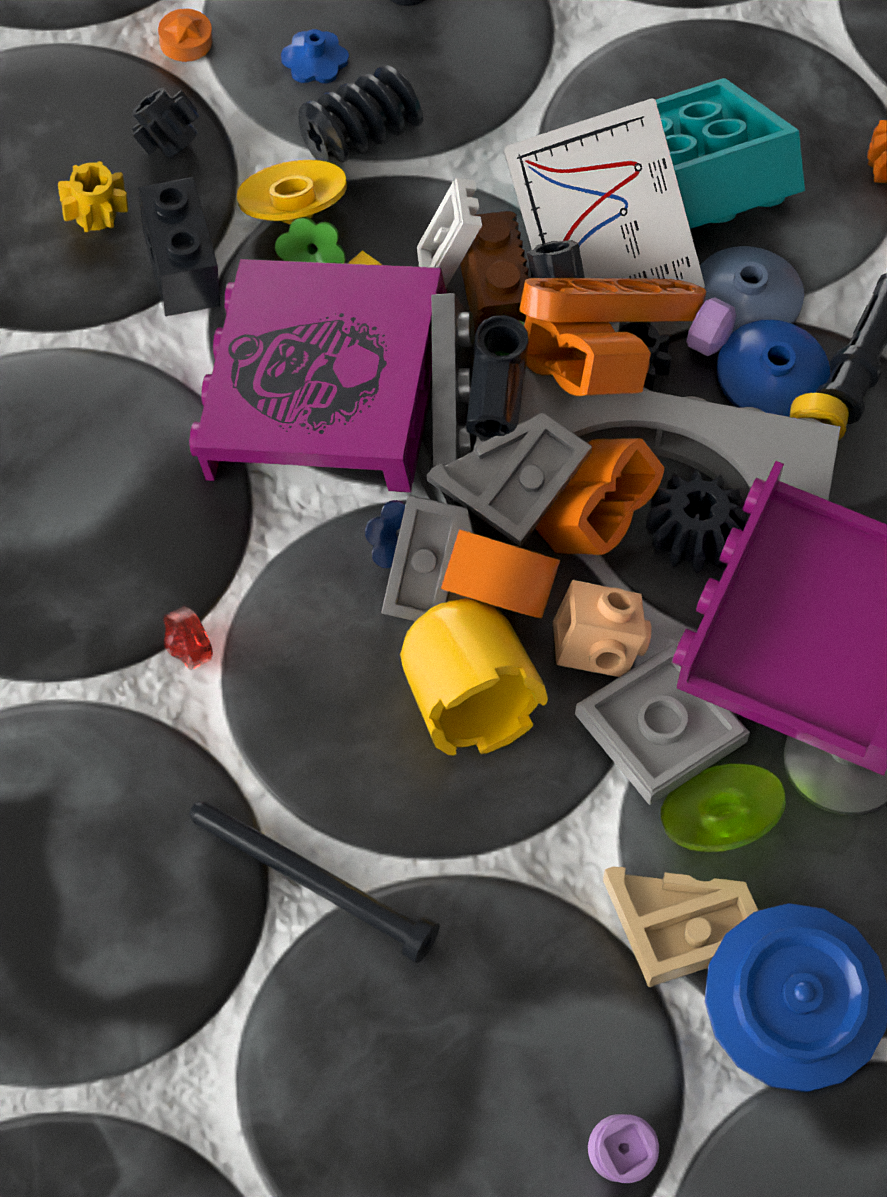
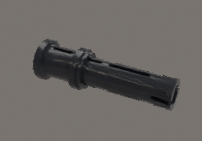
M887 273L881 275L872 293L873 295L865 307L849 344L836 351L830 362L832 373L827 383L820 385L815 392L828 394L841 400L848 409L847 424L859 421L865 410L863 401L865 394L869 388L877 384L881 376L879 360L887 345Z

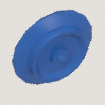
M787 903L755 911L725 934L708 965L704 1002L714 1037L739 1069L769 1087L809 1092L840 1084L870 1061L887 1029V982L879 956L856 927L826 909Z

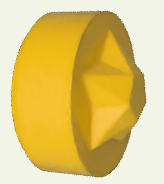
M807 393L794 399L791 404L789 417L797 419L813 418L824 424L840 426L839 441L845 435L849 413L846 405L836 397L824 393Z

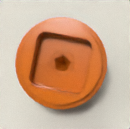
M177 9L166 14L159 23V45L162 52L169 58L182 62L194 61L205 56L211 49L212 27L209 19L203 13L194 9Z

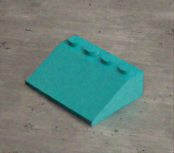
M726 78L656 99L690 229L707 223L727 222L732 220L737 213L758 206H775L782 203L785 197L805 191L799 130Z

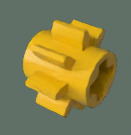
M100 161L72 166L73 172L70 176V181H59L58 183L64 220L72 221L76 219L77 223L84 228V232L102 230L107 227L113 228L116 212H128L129 209L123 174L121 172L111 174L110 170Z

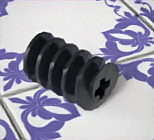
M386 65L377 68L373 75L366 74L360 76L356 80L355 85L346 83L341 85L336 93L326 92L322 94L318 99V103L315 101L303 103L299 109L298 119L303 139L316 160L329 162L328 152L331 151L339 162L344 163L349 159L347 143H350L357 153L362 154L368 149L365 134L368 133L369 137L376 144L381 145L387 139L384 125L394 135L399 136L405 131L403 116L412 126L418 127L423 123V112L410 82L395 68Z

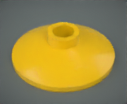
M295 160L272 165L254 173L240 185L237 190L238 206L245 214L262 220L282 221L286 224H291L298 218L308 217L311 219L313 214L330 207L344 195L347 189L346 175L337 165L320 160Z

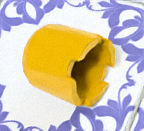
M469 598L440 603L419 617L406 633L400 653L406 678L435 747L447 755H456L457 747L477 745L481 754H486L512 743L532 728L533 723L529 715L538 704L543 706L547 704L546 689L537 670L508 619L491 604Z

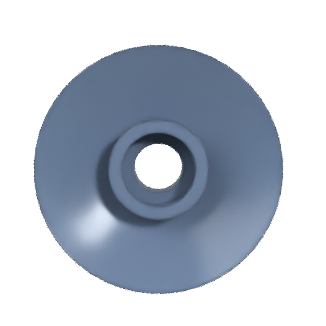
M738 246L718 251L700 265L705 284L704 289L706 290L704 303L706 300L715 297L735 307L736 317L732 333L745 324L759 320H780L793 324L800 315L804 301L802 281L792 265L779 255L762 248Z

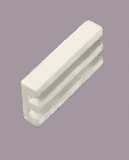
M456 178L452 182L417 246L419 267L441 268L445 288L482 227L481 217L475 216L479 209L478 198H472L476 191L475 180Z

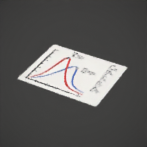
M651 98L504 147V154L532 250L536 245L551 241L573 240L579 244L585 278L675 279L693 283L702 288L705 287L655 99Z

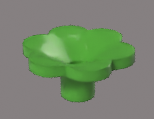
M308 217L295 219L290 225L289 232L281 234L275 243V251L283 261L344 264L346 260L344 249L337 243L339 238L338 230L329 222L316 224ZM311 244H315L318 249L312 248Z

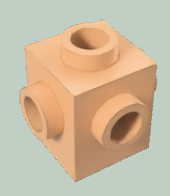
M572 580L553 620L556 665L593 673L621 677L630 671L637 655H645L651 639V623L649 620L644 619L642 594L625 591L620 588Z

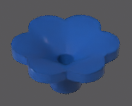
M312 29L295 34L292 38V44L282 50L281 60L284 66L291 68V76L297 82L308 83L316 80L326 84L336 80L338 70L347 66L349 54L344 47L339 45L338 37L335 34Z

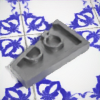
M455 293L431 295L434 467L441 463L445 466L473 452L476 442L475 435L466 431L473 373L474 321L471 311L465 312Z

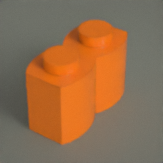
M526 315L524 325L528 333L526 366L533 372L540 375H553L562 389L575 396L636 394L643 392L651 353L645 343L636 335L629 332H615L609 322H551Z
M642 438L594 439L588 442L592 446V453L535 528L555 553L603 555L611 551L623 539L630 526L633 511L644 506L653 497L664 474L665 467Z

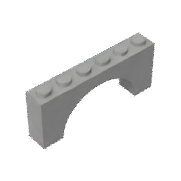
M526 366L519 424L541 413H545L586 443L594 439L642 438L655 455L685 463L712 479L721 474L724 481L723 488L726 490H740L742 498L741 507L744 506L755 478L766 481L775 461L784 464L780 478L781 482L829 501L840 426L824 424L813 418L797 419L765 413L754 407L738 408L711 403L695 396L679 397L652 392L646 388H643L642 393L575 396L562 389L553 375H540ZM477 437V438H476V442H475V446H477V445H479V444H481V443H483V442H485V441H481V440L479 439V437Z

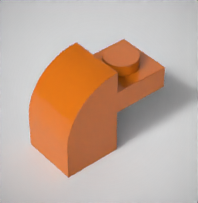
M459 529L441 589L542 619L560 560Z

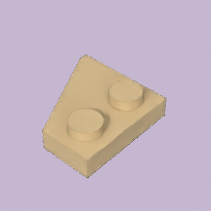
M615 866L604 871L603 882L648 987L708 968L725 934L753 912L758 911L748 886L743 881L717 878L711 881H699L690 875L666 872L663 879L625 875L626 868Z

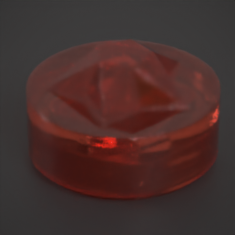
M183 606L164 615L166 628L164 645L171 656L182 661L190 670L212 660L213 650L202 623L192 609Z

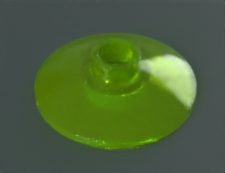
M749 764L718 765L705 769L671 791L662 804L661 821L667 836L684 848L701 852L726 851L747 845L768 833L778 823L784 813L786 796L780 780L764 768Z

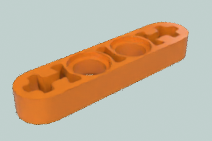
M529 278L524 283L519 309L525 315L551 322L694 321L698 311L704 304L706 290L693 283L675 279Z

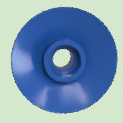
M759 320L745 324L735 330L721 347L717 360V377L723 393L735 407H754L765 413L789 417L791 404L794 399L803 394L815 393L820 385L827 383L830 377V365L822 346L807 331L794 324L780 320ZM769 358L780 359L786 365H775L770 362Z

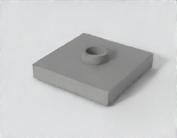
M674 643L576 704L575 710L577 718L649 805L747 743L750 733L733 712L677 689L681 666L672 663L677 649Z

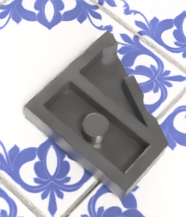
M541 413L517 425L513 432L505 436H495L475 446V451L445 466L441 463L433 467L427 474V481L521 547L592 453V446L545 413Z

